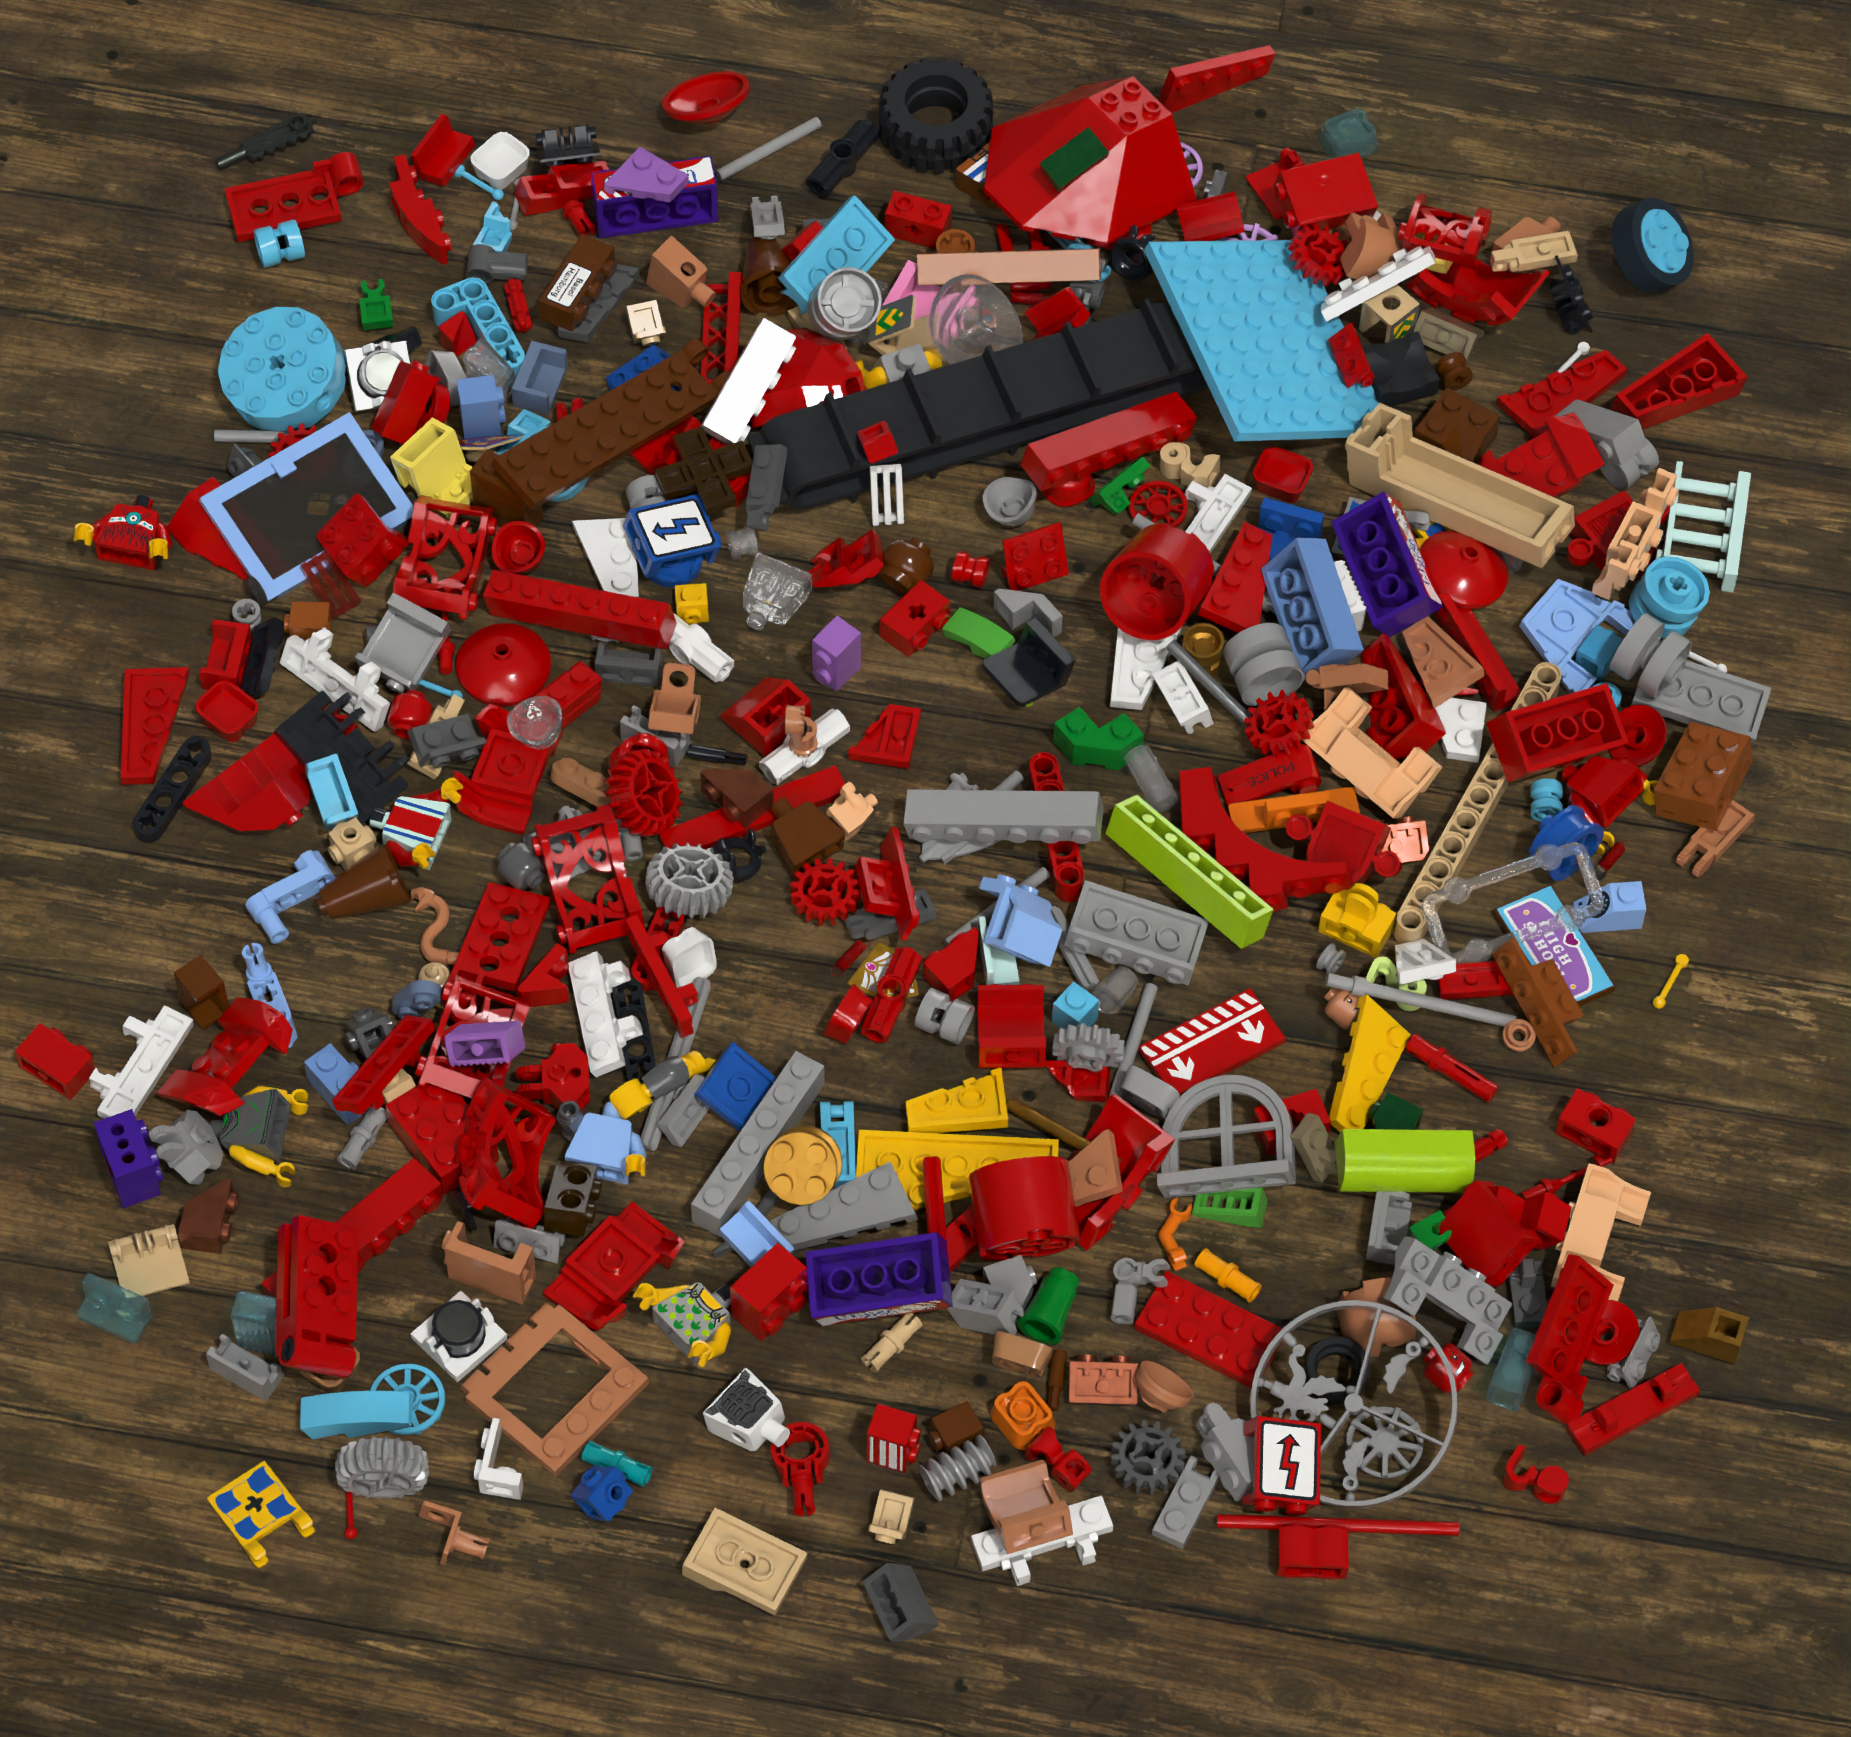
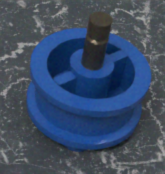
M1570 805L1555 816L1548 815L1542 820L1538 827L1540 832L1530 845L1528 853L1531 860L1537 864L1543 863L1548 868V874L1553 880L1561 881L1567 879L1582 867L1591 873L1597 881H1601L1607 875V871L1592 858L1601 844L1604 829L1598 823L1587 821L1582 808L1577 805Z

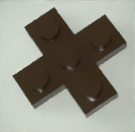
M702 426L674 435L673 444L681 461L655 469V478L666 501L696 491L707 515L736 506V497L728 480L751 473L753 463L743 441L713 450Z

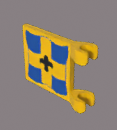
M265 1460L207 1497L209 1504L243 1547L256 1568H261L269 1562L265 1549L258 1541L289 1520H292L303 1538H307L315 1532L312 1526V1519L301 1509Z

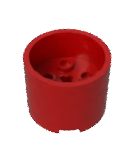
M1169 523L1153 524L1141 529L1112 560L1102 575L1100 598L1106 614L1119 629L1138 639L1159 640L1173 635L1184 625L1209 592L1212 584V575L1214 574L1212 557L1205 544L1195 534H1188L1183 530L1171 527Z
M1055 1156L1016 1158L983 1166L969 1174L968 1179L981 1258L991 1261H1004L1010 1259V1254H1012V1257L1022 1255V1257L1032 1255V1258L1044 1257L1075 1247L1074 1241L1081 1240L1067 1159Z

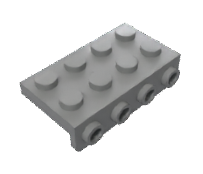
M1085 880L1064 946L1080 954L1088 953L1100 957L1111 964L1119 963L1132 967L1142 974H1154L1163 977L1173 984L1182 983L1189 986L1209 921L1193 914Z

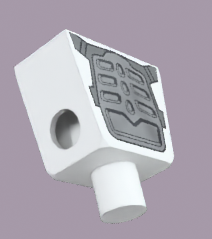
M747 1368L703 1412L709 1432L749 1451H756L766 1440L779 1447L786 1442L790 1434V1430L782 1425L785 1415L781 1402Z

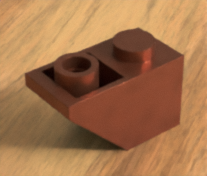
M704 769L700 772V789L704 797L710 802L715 801L723 809L724 814L730 821H737L744 829L760 818L773 805V789L751 769Z
M232 1179L220 1181L185 1203L178 1231L181 1249L216 1254L222 1253L224 1242L228 1243L231 1237L232 1223L229 1222L231 1212L236 1213L239 1202V1193L234 1192Z

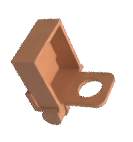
M667 663L664 665L662 689L653 690L648 729L693 734L695 724L698 723L701 696L693 694L695 682V668L693 666L677 663ZM675 671L684 672L688 677V682L682 687L674 686L670 682V675Z
M1364 663L1348 666L1345 664H1331L1319 666L1317 670L1312 669L1308 671L1306 682L1314 688L1324 690L1325 712L1329 708L1331 700L1336 699L1344 688H1350L1356 694L1388 690V671Z

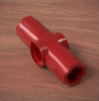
M906 946L902 948L896 947L885 975L878 982L877 993L861 1028V1034L865 1035L870 1041L879 1044L881 1042H888L899 1014L906 1007L907 996L923 961V957L915 949ZM892 992L898 995L895 997H889L886 994Z

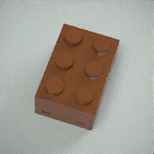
M1690 721L1653 790L1656 816L1717 831L1753 762L1750 736Z

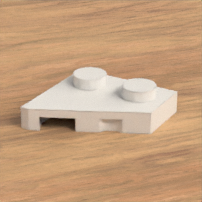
M1450 698L1435 708L1446 731V734L1441 738V746L1446 758L1479 762L1487 703Z
M1425 939L1395 945L1399 984L1422 979H1441L1444 974L1456 972V959Z

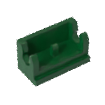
M1088 127L1040 162L1041 172L1058 192H1061L1075 178L1101 159L1107 158L1109 152Z

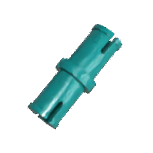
M591 1440L585 1446L581 1457L583 1462L591 1465L614 1466L624 1473L627 1480L641 1487H645L649 1482L653 1467L627 1457L626 1452L610 1450Z

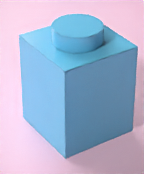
M1073 981L1053 1003L1052 1023L1066 1030L1070 1024L1077 1026L1084 1023L1091 1027L1098 1019L1099 999Z

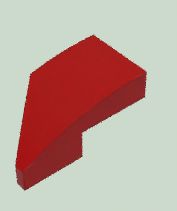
M1046 1061L1047 1070L1074 1100L1107 1102L1111 1076L1109 1067H1102V1070L1092 1072L1084 1068L1074 1069L1068 1064V1061Z

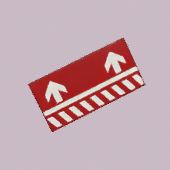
M1249 988L1140 1045L1138 1052L1155 1077L1174 1087L1179 1095L1182 1096L1194 1085L1213 1077L1225 1075L1284 1044L1286 1037L1252 989Z

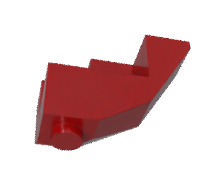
M273 733L182 803L186 808L238 831L272 830L284 822L289 827L304 816L300 810L310 803V785L305 773V767Z

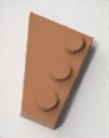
M1428 616L1402 632L1406 647L1433 709L1485 676L1483 667Z

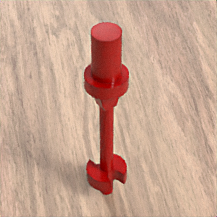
M441 610V619L448 622L447 611ZM447 636L437 653L440 661V673L450 674L453 671L452 656L455 654V645L450 642L449 636Z
M1599 1154L1591 1158L1594 1165L1601 1167L1612 1163L1611 1157L1603 1159ZM1587 1167L1560 1179H1541L1538 1185L1521 1192L1520 1197L1527 1200L1544 1192L1555 1194L1563 1184L1585 1175Z

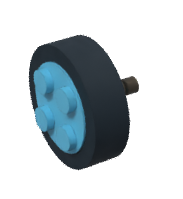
M1647 198L1623 208L1616 215L1612 226V245L1615 254L1612 256V261L1615 266H1620L1626 278L1636 288L1643 292L1654 294L1679 285L1688 278L1693 266L1692 241L1683 219L1670 204L1658 198Z

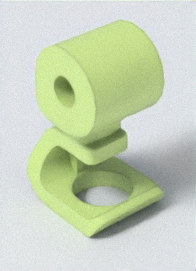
M1387 957L1376 958L1366 976L1368 982L1374 983L1377 976L1385 975V986L1422 995L1426 993L1427 985L1424 979L1399 984L1396 976V966ZM1396 1002L1405 1011H1415L1420 1008Z

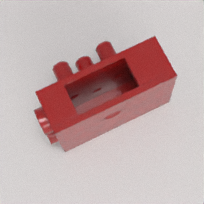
M1359 152L1280 171L1273 184L1274 196L1277 201L1281 202L1284 210V224L1286 228H1290L1293 236L1298 230L1301 231L1305 225L1311 229L1314 224H1317L1320 230H1323L1325 226H1328L1329 229L1344 226L1351 212L1360 216L1368 215L1373 218L1379 207Z

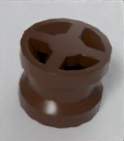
M1453 352L1447 354L1437 362L1436 369L1439 375L1444 377L1443 384L1445 388L1458 390L1467 386L1472 381L1473 373L1469 367L1465 366L1466 359L1463 353Z

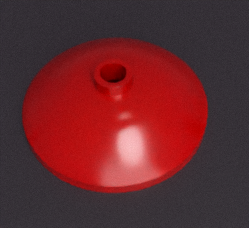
M731 71L713 72L693 77L678 84L664 96L662 100L663 110L667 116L680 122L693 124L716 123L731 114L745 101L750 92L749 80L745 75Z
M1446 530L1433 534L1425 540L1420 548L1437 593L1441 594L1447 591L1457 607L1467 609L1487 607L1495 603L1503 595L1508 584V569L1503 557L1496 548L1455 530Z
M512 623L492 624L475 631L463 642L456 658V672L462 688L475 700L486 705L493 704L499 707L515 706L532 699L544 688L551 673V656L546 643L531 629ZM499 652H507L504 655L498 654Z

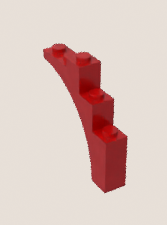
M1211 767L1179 771L1182 833L1206 853L1216 850V861L1239 881L1243 882L1249 879L1250 890L1274 909L1273 913L1280 909H1288V897L1303 898L1310 894L1324 892L1335 894L1342 890L1351 889V876L1346 862L1319 863L1296 860L1272 852L1249 838L1234 824L1222 807L1217 782Z

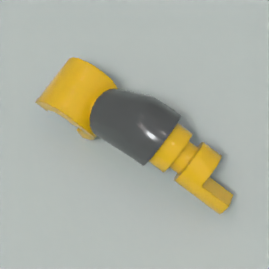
M692 1051L680 1057L671 1056L658 1063L641 1078L644 1083L641 1084L635 1078L618 1087L610 1094V1101L620 1117L625 1120L632 1117L638 1111L641 1113L653 1103L652 1096L658 1099L685 1085L695 1074L700 1075L711 1070L717 1060L711 1058L704 1059L697 1051Z

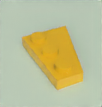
M1002 1069L991 1070L990 1075L977 1080L974 1077L963 1080V1085L949 1090L941 1088L907 1100L908 1132L947 1133L1008 1128V1113Z

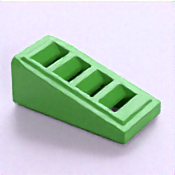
M1263 1188L1200 1194L1195 1196L1192 1214L1195 1217L1246 1227L1262 1228L1267 1208V1197ZM1208 1196L1214 1197L1212 1207H1206ZM1222 1198L1227 1199L1225 1208H1220ZM1236 1201L1240 1202L1239 1209L1235 1208Z

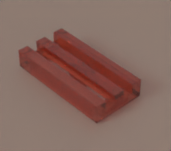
M328 550L323 551L319 556L311 558L309 562H304L300 565V570L320 600L330 603L331 616L334 620L361 604V599L332 559ZM323 561L351 602L348 603L322 565ZM311 568H316L341 605V608L337 609Z

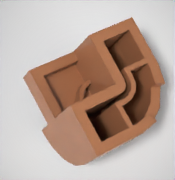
M1351 212L1345 222L1352 241L1341 255L1340 260L1347 277L1357 280L1360 277L1367 276L1369 279L1378 274V269L1384 264L1391 261L1396 262L1393 253L1402 249V241L1398 240L1399 231L1392 217L1384 212L1377 221L1368 215L1360 216Z
M1392 1277L1363 1281V1288L1355 1290L1350 1294L1343 1291L1339 1297V1301L1360 1300L1383 1304L1406 1314L1404 1310L1392 1302L1383 1299ZM1361 1308L1337 1310L1342 1336L1360 1344L1366 1352L1377 1311ZM1382 1312L1370 1357H1379L1381 1344L1394 1347L1415 1339L1416 1329L1399 1318ZM1408 1315L1416 1321V1317Z

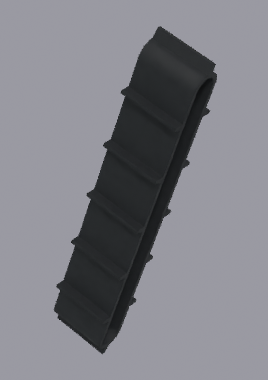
M1149 298L1144 299L1141 307L1137 310L1073 328L1069 321L1065 323L1062 331L995 352L992 346L988 345L981 356L914 375L910 368L906 370L903 378L836 399L829 392L822 403L776 416L765 423L760 432L747 435V439L753 453L755 445L781 444L787 447L788 451L779 505L789 504L793 509L804 510L849 497L851 504L855 503L860 493L871 490L870 466L901 464L902 481L926 473L929 474L932 480L936 479L940 469L1006 449L1010 456L1015 455L1020 445L1047 438L1176 391L1181 397L1207 390L1209 387L1169 302L1164 301L1152 305ZM881 421H886L893 435L898 453L875 463H870L856 432ZM895 472L890 473V484L895 483ZM877 473L878 488L883 487V473Z

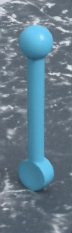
M460 165L454 173V176H463L491 193L495 200H501L504 197L501 189H494L465 171L463 165Z
M423 679L419 683L421 686L447 695L450 698L453 694L460 698L463 697L462 692L459 690L451 691Z

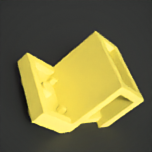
M433 417L390 456L399 483L404 488L410 485L417 492L418 497L424 495L433 497V499L468 505L473 501L470 470L473 467L465 461L455 430ZM431 509L432 512L449 522L452 512Z

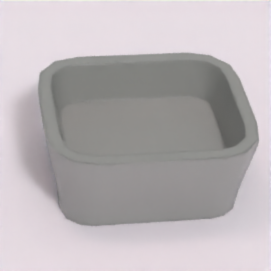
M430 350L424 364L430 366L429 372L440 377L439 383L447 387L450 395V408L459 405L457 380L466 379L467 376L455 353L452 351Z
M1134 1065L1129 1066L1120 1088L1123 1092L1122 1097L1126 1101L1163 1121L1166 1119L1174 1103L1180 1098L1178 1091L1174 1087Z

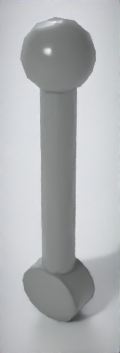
M516 179L514 182L515 189L517 187L519 179ZM516 196L509 219L511 231L518 227L516 217L519 203Z

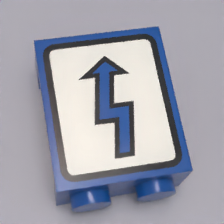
M697 494L629 509L623 528L645 578L657 576L663 562L703 553L708 564L714 563L721 548V539L718 532L713 530L709 521L710 517L706 514Z

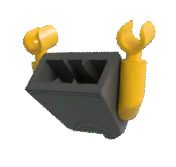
M257 1086L239 1097L245 1104L226 1113L224 1119L211 1120L209 1124L212 1126L217 1140L220 1139L221 1144L229 1151L233 1159L247 1168L266 1176L270 1173L276 1175L275 1179L279 1186L290 1187L292 1181L282 1177L280 1174L288 1172L295 1175L294 1166L288 1162L281 1163L280 1165H276L274 1162L281 1159L290 1110L296 1115L307 1113L308 1105L297 1101L307 1102L308 1093L303 1089H296L292 1094H287V1090Z

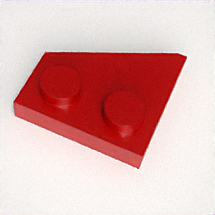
M889 704L880 714L879 720L872 723L865 731L864 738L856 746L852 745L849 748V760L909 769L921 720V709Z

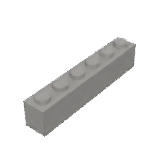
M908 789L903 824L908 838L920 842H927L931 839H945L950 842L978 840L989 843L994 840H1009L1014 843H1023L1026 840L1045 843L1074 841L1079 844H1086L1090 841H1100L1104 806L1100 793L1097 791Z
M795 1051L691 1203L693 1223L721 1237L718 1233L719 1229L738 1213L763 1176L764 1160L770 1146L786 1130L797 1126L825 1085L824 1065Z

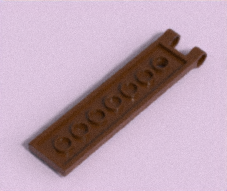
M698 337L694 338L677 353L494 458L492 466L526 505L533 510L712 405L729 377L730 372H722L712 383L708 384L693 366L706 357L709 349ZM671 385L678 387L681 391L672 390Z

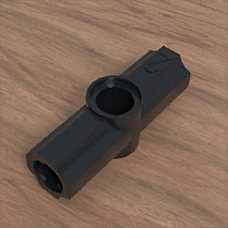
M867 119L858 120L843 138L836 139L831 143L828 155L806 178V185L812 190L813 194L820 198L822 196L828 197L843 178L850 177L855 173L857 162L879 139L880 133L872 122Z

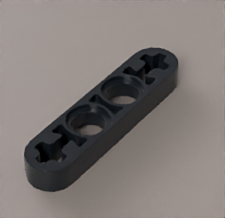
M193 736L186 739L133 820V827L137 839L141 842L153 843L162 837L182 806V802L186 800L211 761L212 753L210 744L204 737ZM199 749H202L203 754L197 753L192 759L191 751L197 752ZM180 771L187 772L190 775L186 781L181 783L172 780V776ZM162 796H169L173 799V803L168 807L156 805V801ZM153 820L154 828L148 827L146 831L143 830L142 825L148 826Z
M631 977L630 981L613 987V1000L617 1020L630 1015H636L642 1020L643 1035L626 1041L627 1045L622 1047L627 1081L639 1078L638 1067L644 1066V1073L647 1074L656 1066L642 985L634 977ZM630 988L633 1005H626L624 989ZM634 1044H642L647 1048V1051L641 1056L631 1055L628 1050Z

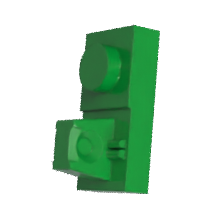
M1144 457L1132 462L1092 494L1088 500L1094 507L1102 504L1113 516L1117 515L1130 505V501L1122 487L1128 485L1131 489L1145 478L1142 473L1150 467L1149 463Z

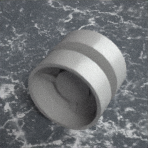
M852 267L837 269L826 276L812 290L807 307L810 321L819 333L834 340L853 338L870 326L878 317L882 303L881 292L875 280L863 270Z
M1645 613L1636 621L1621 642L1610 663L1609 669L1627 681L1643 669L1637 686L1657 699L1668 686L1675 682L1682 672L1693 642L1673 631L1660 643L1665 624Z
M1263 623L1249 627L1232 637L1223 649V657L1230 673L1235 677V684L1241 698L1247 705L1259 706L1256 700L1258 698L1263 701L1268 700L1269 692L1274 697H1278L1279 692L1284 690L1288 697L1304 681L1305 675L1297 656L1292 652L1293 648L1285 629L1279 624Z

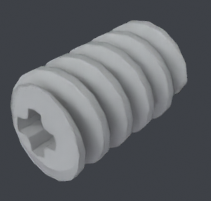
M978 1435L974 1437V1444L968 1440L963 1442L962 1450L956 1446L951 1448L950 1456L944 1452L938 1454V1463L930 1458L926 1460L925 1468L919 1464V1471L928 1491L940 1502L943 1500L941 1490L945 1489L953 1496L955 1495L954 1484L957 1483L965 1490L967 1489L966 1478L968 1477L975 1484H978V1472L981 1471L985 1476L991 1475L990 1467H996V1461L983 1436Z

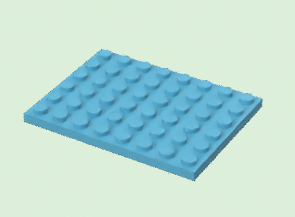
M1291 240L1148 242L1144 249L1146 256L1234 441L1348 438L1359 427L1362 428L1364 417L1367 413L1372 412L1379 402L1372 386L1363 387L1361 384L1355 383L1350 388H1347L1328 342V339L1344 328L1339 316L1326 322L1321 313V304L1324 303L1323 299L1328 294L1321 280L1317 284H1313L1312 277L1308 276L1304 279L1302 277L1304 271L1293 268L1297 262L1289 260L1292 252L1288 250V246L1292 242Z

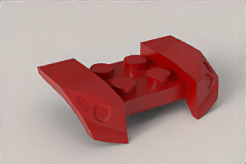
M1575 412L1563 416L1545 418L1550 428L1548 431L1498 459L1489 450L1482 456L1481 461L1477 465L1554 498H1558L1581 485L1580 482L1584 480L1585 476L1605 466V463L1586 428Z
M489 704L475 717L481 734L487 737V744L483 747L471 780L462 773L454 771V778L464 786L463 789L456 791L461 795V800L455 804L461 813L484 826L524 835L534 810L533 800L550 755H555L564 729L557 734H553L537 720H531L497 705Z
M237 997L217 1020L224 1028V1031L213 1039L212 1046L192 1064L191 1071L176 1069L156 1094L162 1098L199 1107L215 1115L222 1116L245 1104L232 1088L268 1045L280 1053L286 1054L293 1029L285 1016L270 1005L259 1000Z
M632 1201L617 1217L609 1215L565 1260V1266L561 1269V1274L543 1291V1296L555 1306L560 1304L585 1326L595 1330L602 1329L608 1323H615L625 1316L628 1306L621 1301L658 1263L670 1270L685 1241Z

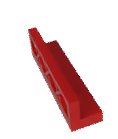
M729 272L728 284H705L716 292V295H728V301L720 307L713 301L707 307H704L702 342L708 349L716 342L721 343L725 347V351L718 357L709 351L701 361V376L708 384L714 380L707 379V374L711 370L718 367L723 372L729 371L731 373L739 359L741 272ZM721 317L727 323V326L717 332L710 326V323L716 318Z
M1447 591L1438 594L1443 608L1437 610L1434 616L1444 632L1483 667L1485 676L1477 680L1476 684L1493 712L1514 705L1521 690L1471 609L1457 607Z

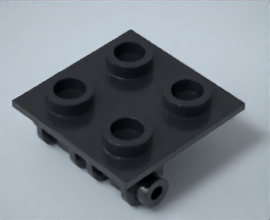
M589 124L574 126L576 143H573L571 126H568L570 144L565 145L562 127L559 128L561 145H558L556 128L541 130V133H536L537 146L543 145V148L537 149L540 163L546 162L547 166H557L564 164L566 159L576 158V162L593 161L594 156L600 155L597 141L591 142V139L597 138L595 126L589 127Z
M1556 255L1555 259L1564 280H1553L1549 291L1555 302L1556 309H1558L1563 327L1571 335L1579 333L1584 326H1587L1591 333L1593 330L1589 320L1594 317L1588 303L1583 299L1582 295H1584L1581 284L1575 278L1570 265H1563L1558 255Z

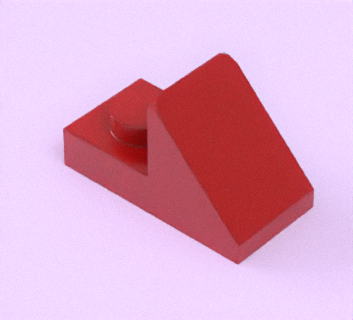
M556 943L516 989L517 998L521 997L530 1000V1007L567 1003L569 1001L568 987L560 982L569 969L567 949Z

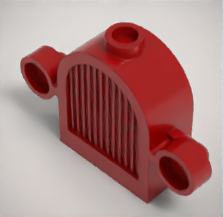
M1625 490L1574 517L1575 527L1570 533L1574 540L1569 543L1567 558L1572 564L1584 566L1592 561L1600 571H1603L1608 547L1633 502ZM1668 505L1661 517L1660 524L1668 519L1670 506ZM1651 547L1648 552L1651 554L1647 567L1651 564L1654 547ZM1639 570L1637 576L1641 577L1644 572Z
M1328 800L1316 827L1313 826L1312 821L1302 814L1291 816L1286 823V832L1292 839L1296 841L1311 839L1307 849V861L1319 863L1346 862L1352 886L1355 883L1363 884L1366 882L1374 869L1378 874L1386 878L1397 876L1402 869L1401 858L1392 851L1382 852L1391 831L1390 826Z

